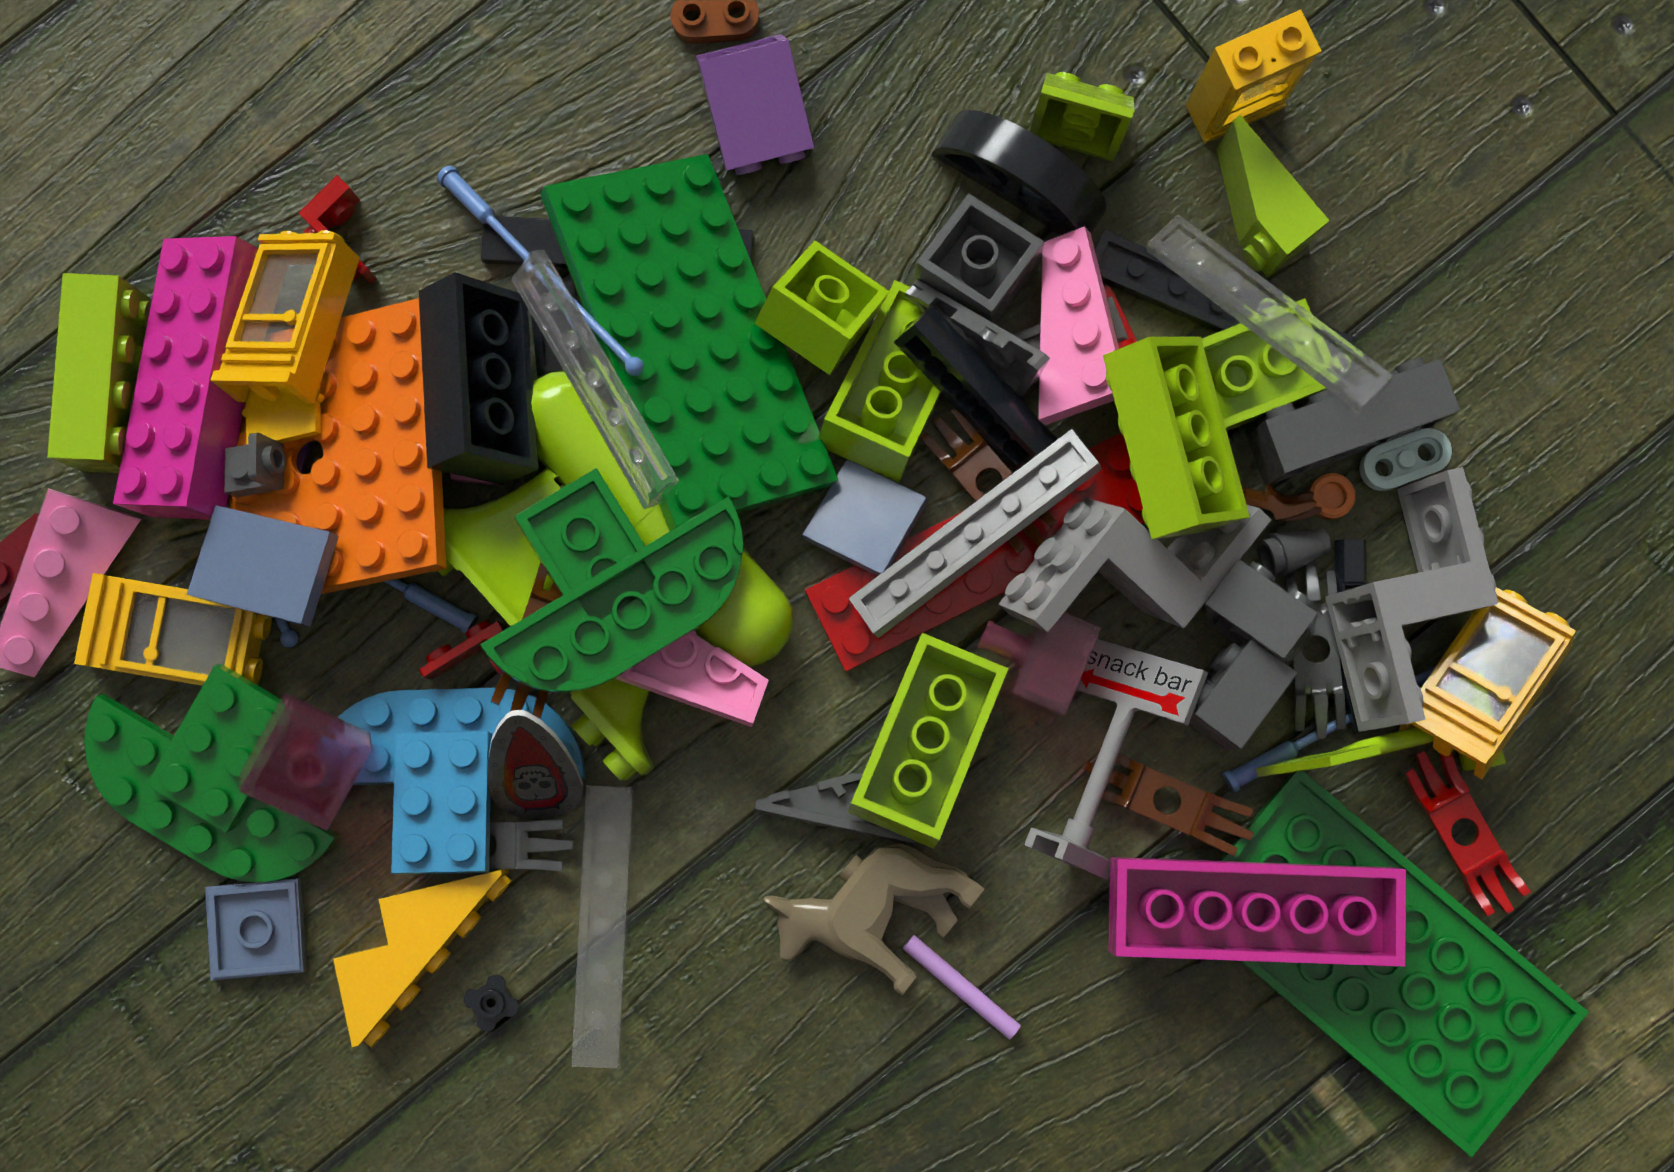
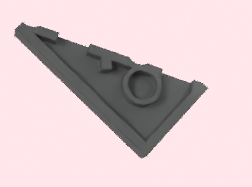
M917 280L905 293V296L922 312L930 305H933L1021 400L1034 388L1050 359L1044 352L920 280Z
M851 773L817 782L816 785L792 791L785 790L773 793L769 797L756 800L754 812L913 845L914 843L912 839L848 813L863 773Z

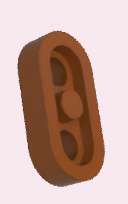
M677 0L670 13L672 28L676 36L682 41L691 44L745 40L756 32L760 22L759 8L755 0ZM733 8H741L745 11L744 15L740 18L731 17L729 12ZM694 10L700 13V17L695 21H689L685 18L686 13Z

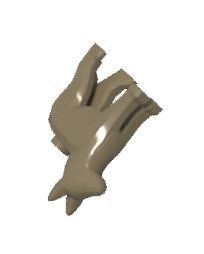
M900 842L875 847L863 860L855 855L839 875L845 883L832 899H787L777 896H765L763 901L778 912L777 924L780 935L779 956L781 960H793L803 952L807 944L811 941H818L843 957L851 960H860L879 969L893 981L894 990L903 995L917 976L881 940L892 915L893 901L927 912L936 921L937 933L944 938L958 919L943 893H953L959 897L963 905L970 909L985 888L968 878L967 874L957 867L935 861L915 848Z

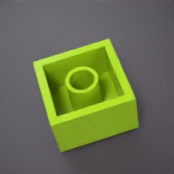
M814 240L772 287L754 324L831 375L868 330L890 291Z

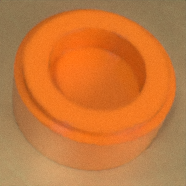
M1328 473L1320 476L1308 488V491L1314 492L1312 501L1317 502L1316 506L1322 507L1321 513L1316 516L1324 520H1334L1344 516L1352 509L1355 503V490L1352 483L1346 477L1337 473Z

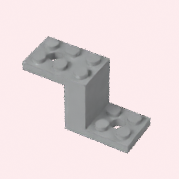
M1463 467L1446 470L1397 489L1418 573L1369 583L1325 597L1359 732L1426 720L1422 707L1423 695L1416 683L1411 664V647L1404 636L1402 627L1498 604L1495 592L1496 582L1489 569L1484 549V536L1478 526L1472 503V489L1467 482Z
M1084 498L1083 501L1076 503L1068 510L1064 517V524L1057 533L1038 547L1034 555L1035 560L1027 570L1011 580L1006 587L1005 597L998 605L1011 616L1049 632L1098 571L1142 613L1185 628L1271 519L1260 508L1247 505L1250 518L1203 533L1183 535L1174 540L1167 549L1158 539H1151L1150 532L1126 509Z

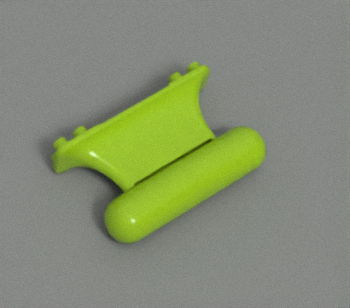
M568 371L551 372L533 381L531 404L535 419L537 458L546 468L524 485L496 500L467 508H444L447 569L438 570V572L445 577L454 568L457 571H462L510 626L523 618L540 565L538 556L514 519V516L597 468L645 546L670 532L627 419L593 382L579 373ZM743 548L740 571L732 592L717 613L694 631L700 638L715 648H721L748 667L762 665L777 656L789 641L794 626L793 607L785 593ZM547 573L543 589L550 591L553 581ZM613 679L593 689L570 692L572 694L571 699L584 712L571 726L589 746L593 744L596 747L605 738L609 740L615 749L603 759V762L619 780L622 781L624 779L627 781L636 772L641 775H647L654 769L655 765L646 750L642 735L643 710L649 694L648 690Z

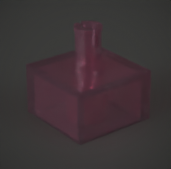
M1064 612L1049 632L1034 626L1031 634L1029 633L1025 637L996 625L989 620L978 648L986 649L1016 663V670L1004 697L1056 718L1064 716L1068 710L1101 627Z
M284 693L239 774V791L324 830H328L373 749L370 732Z

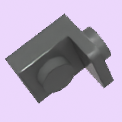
M253 433L248 436V444L225 448L224 493L236 498L284 489V470L286 468L284 445L261 433Z

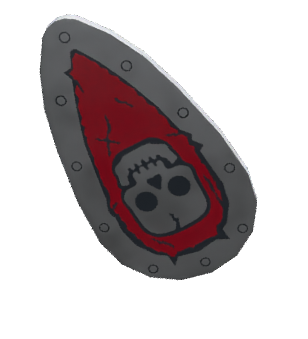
M513 710L508 712L498 723L492 735L489 750L487 779L490 796L494 803L508 814L525 819H549L562 816L573 810L582 800L583 781L577 765L567 748L548 725L528 711Z

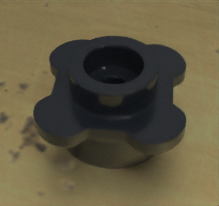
M491 975L488 977L485 985L478 989H469L464 995L465 1006L472 1008L478 1018L477 1026L484 1031L494 1029L497 1021L505 1016L513 1017L519 1010L518 1000L512 998L511 992L505 986V979L500 975ZM492 998L495 1000L496 1004L494 1007L488 1006V999Z

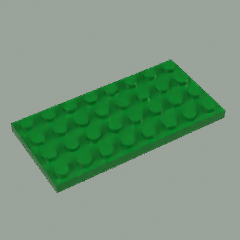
M704 154L544 186L540 196L583 308L631 357H638L644 363V370L640 375L632 376L628 374L625 369V363L593 331L669 531L728 496L736 512L740 513L835 484L838 481V477L824 442L819 439L820 432L784 343L754 324L766 301V297L709 155Z
M1303 770L1292 772L1245 828L1254 833L1252 839L1248 840L1238 837L1232 844L1238 848L1235 856L1225 852L1218 861L1375 866L1406 869L1405 967L1263 961L1240 962L1466 1155L1473 1157L1589 1012Z

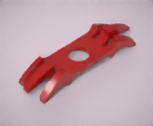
M1422 751L1416 754L1426 787L1434 798H1429L1414 769L1405 772L1408 784L1417 803L1426 812L1458 868L1467 891L1487 917L1495 913L1476 880L1477 877L1506 914L1514 911L1493 868L1496 867L1506 881L1521 896H1525L1531 893V891L1512 867L1506 852L1501 850L1469 794L1470 789L1459 774L1452 753L1449 756L1440 754L1447 783L1452 786L1450 789L1445 786L1426 753ZM1462 818L1471 820L1477 829L1475 840L1466 846L1456 843L1451 834L1453 824Z

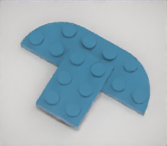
M496 688L398 690L379 693L365 698L345 710L324 732L311 758L307 784L311 786L394 784L392 874L489 873L490 792L487 779L489 750L492 735L498 723L511 710L516 690L507 689L499 706L491 703ZM528 695L522 710L533 714L536 698ZM545 704L541 720L556 733L577 765L581 778L586 779L583 754L574 733L559 714Z

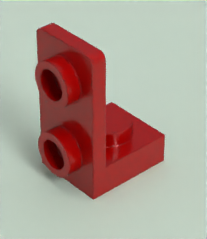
M338 175L298 212L309 224L304 233H318L321 230L329 231L334 225H342L353 215L355 205L360 199ZM359 260L353 280L356 281L362 276L372 285L377 278Z
M489 620L478 623L465 632L467 640L454 648L446 644L425 657L428 664L419 669L420 674L425 679L432 680L480 651L482 649L480 644L504 631L507 627L498 621L493 624ZM490 660L495 670L501 676L503 671Z

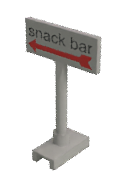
M1088 637L1069 687L1073 690L1117 704V708L1074 819H1068L1062 835L1031 827L1024 845L1072 867L1081 868L1108 880L1110 876V860L1088 848L1095 829L1091 827L1134 713L1136 711H1143L1188 726L1208 673L1202 669Z

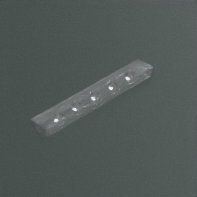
M1179 214L1148 241L1147 251L1358 413H1361L1390 385L1393 378L1391 373Z
M545 250L531 251L511 280L642 507L646 509L657 506L663 496L668 494L679 482V479Z
M586 786L571 1067L617 1069L620 1067L634 787Z

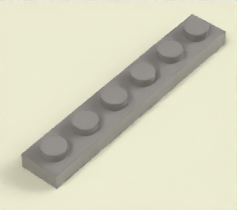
M1072 429L853 594L849 600L873 634L878 638L1102 470L1099 462Z

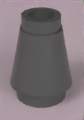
M1323 528L1269 533L1267 538L1261 540L1258 544V555L1261 565L1273 575L1278 574L1281 577L1296 571L1323 555L1329 554L1331 551L1329 536Z

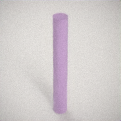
M913 935L903 946L902 949L1006 1038L1010 1040L1021 1027L1018 1022L919 938Z

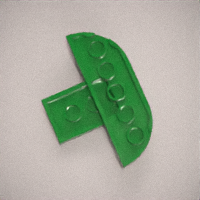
M597 468L514 516L516 523L562 596L480 644L488 658L505 674L522 684L543 691L559 693L580 692L601 686L617 678L706 623L727 600L736 583L743 553L742 529L731 499L728 496L646 546Z
M223 664L214 665L175 735L170 734L105 694L95 697L87 717L84 743L87 765L97 789L108 804L125 819L222 876L245 882L280 880L294 875L316 862L332 847L340 835L258 786L298 717L300 710Z

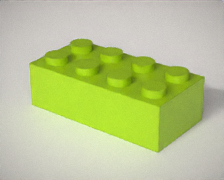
M63 273L47 457L81 472L119 473L151 301L150 297L119 275Z
M1147 337L1102 355L1106 367V381L1113 393L1118 412V426L1125 438L1131 461V475L1137 483L1143 506L1142 516L1146 526L1149 528L1151 539L1203 533L1250 518L1201 337Z
M922 633L851 801L848 813L934 849L941 838L1009 668Z

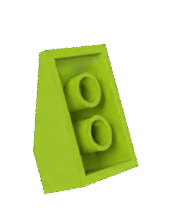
M1058 72L1055 75L1046 73L1030 132L1049 144L1114 161L1134 114V97L1125 95L1122 89L1113 85L1102 84L1096 87L1082 83L1079 77L1070 73Z
M1239 115L1231 123L1216 150L1238 242L1243 248L1242 255L1252 269L1255 271L1261 270L1268 278L1306 248L1330 220L1244 118Z

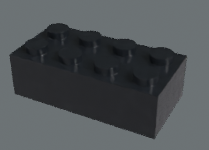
M456 272L419 290L427 468L500 485L538 470L536 428L531 404L533 381L527 295Z

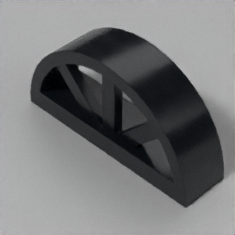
M975 110L959 112L932 152V155L1060 235L1084 226L1092 233L1107 208L1105 198L1097 185L1070 158L1023 127L986 112Z

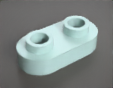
M1433 428L1420 429L1382 443L1367 451L1362 457L1359 467L1361 478L1368 487L1374 490L1388 491L1430 476L1445 468L1449 463L1452 455L1451 443L1444 433ZM1419 446H1424L1430 451L1429 461L1420 459L1417 452ZM1378 461L1384 462L1388 466L1389 472L1387 476H1380L1376 472L1375 466Z

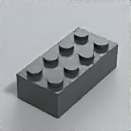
M1422 357L1415 358L1396 366L1395 371L1383 376L1384 379H1381L1379 372L1353 381V386L1342 390L1341 394L1337 393L1336 388H1331L1309 397L1310 401L1298 406L1299 409L1295 410L1293 404L1288 403L1266 412L1265 417L1256 421L1258 427L1246 436L1265 487L1365 452L1377 445L1420 429L1435 427L1460 412V407L1441 358L1426 364Z

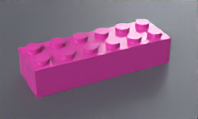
M237 236L163 239L113 504L149 517L211 520L215 505L226 507L228 494L224 493L225 448L235 447L238 444L245 402H237L210 380L213 371L220 369L221 358L225 354V346L258 248Z
M1110 857L1108 952L1115 956L1405 967L1406 869L1375 866Z

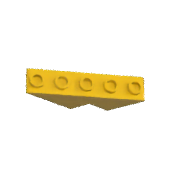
M501 869L378 899L388 944L333 959L352 1047L359 1046L365 1042L372 1048L390 1028V1025L385 1021L396 1007L403 1011L414 1000L421 990L415 984L424 973L429 971L433 975L451 955V952L446 949L457 934L462 938L467 936L481 919V916L476 911L486 899L489 898L492 902L496 901L510 885L512 880L507 877L509 869Z

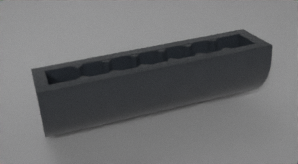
M933 305L925 309L894 341L900 350L1015 471L1057 440V437L1049 428L1038 420L1034 412Z

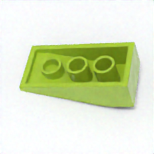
M894 280L889 294L883 302L824 418L819 439L824 442L826 450L896 482H900L941 392L894 343L922 313L905 296V293L911 287Z
M1305 298L1202 338L1227 432L1265 416L1266 412L1288 403L1294 404L1341 383Z

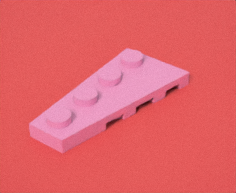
M1085 226L1044 242L1040 351L1044 352L1050 359L1039 377L1038 420L1044 425H1048L1114 401L1113 393L1106 381V367L1102 355L1119 349L1091 233Z
M48 488L0 624V668L31 677L36 676L87 601L92 574H105L141 521L140 517Z

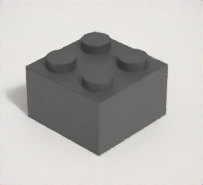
M968 193L916 262V281H922L996 324L1041 264L1044 241Z
M1238 559L1205 603V623L1236 644L1253 639L1289 666L1314 633L1318 615L1312 609L1314 603L1295 589H1290L1289 592H1286L1273 583L1274 575L1260 564L1252 562L1248 566Z
M1253 639L1237 644L1233 642L1229 647L1224 645L1208 666L1214 672L1208 680H1205L1189 725L1222 750L1242 749L1297 675V672Z

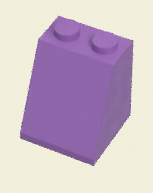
M779 34L696 55L726 170L735 168L736 175L751 173L762 169L761 161L778 157L780 164L794 162L805 158L804 150L814 148L789 40L785 36Z

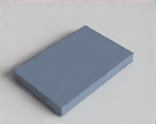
M215 505L187 595L311 627L339 536L328 531Z

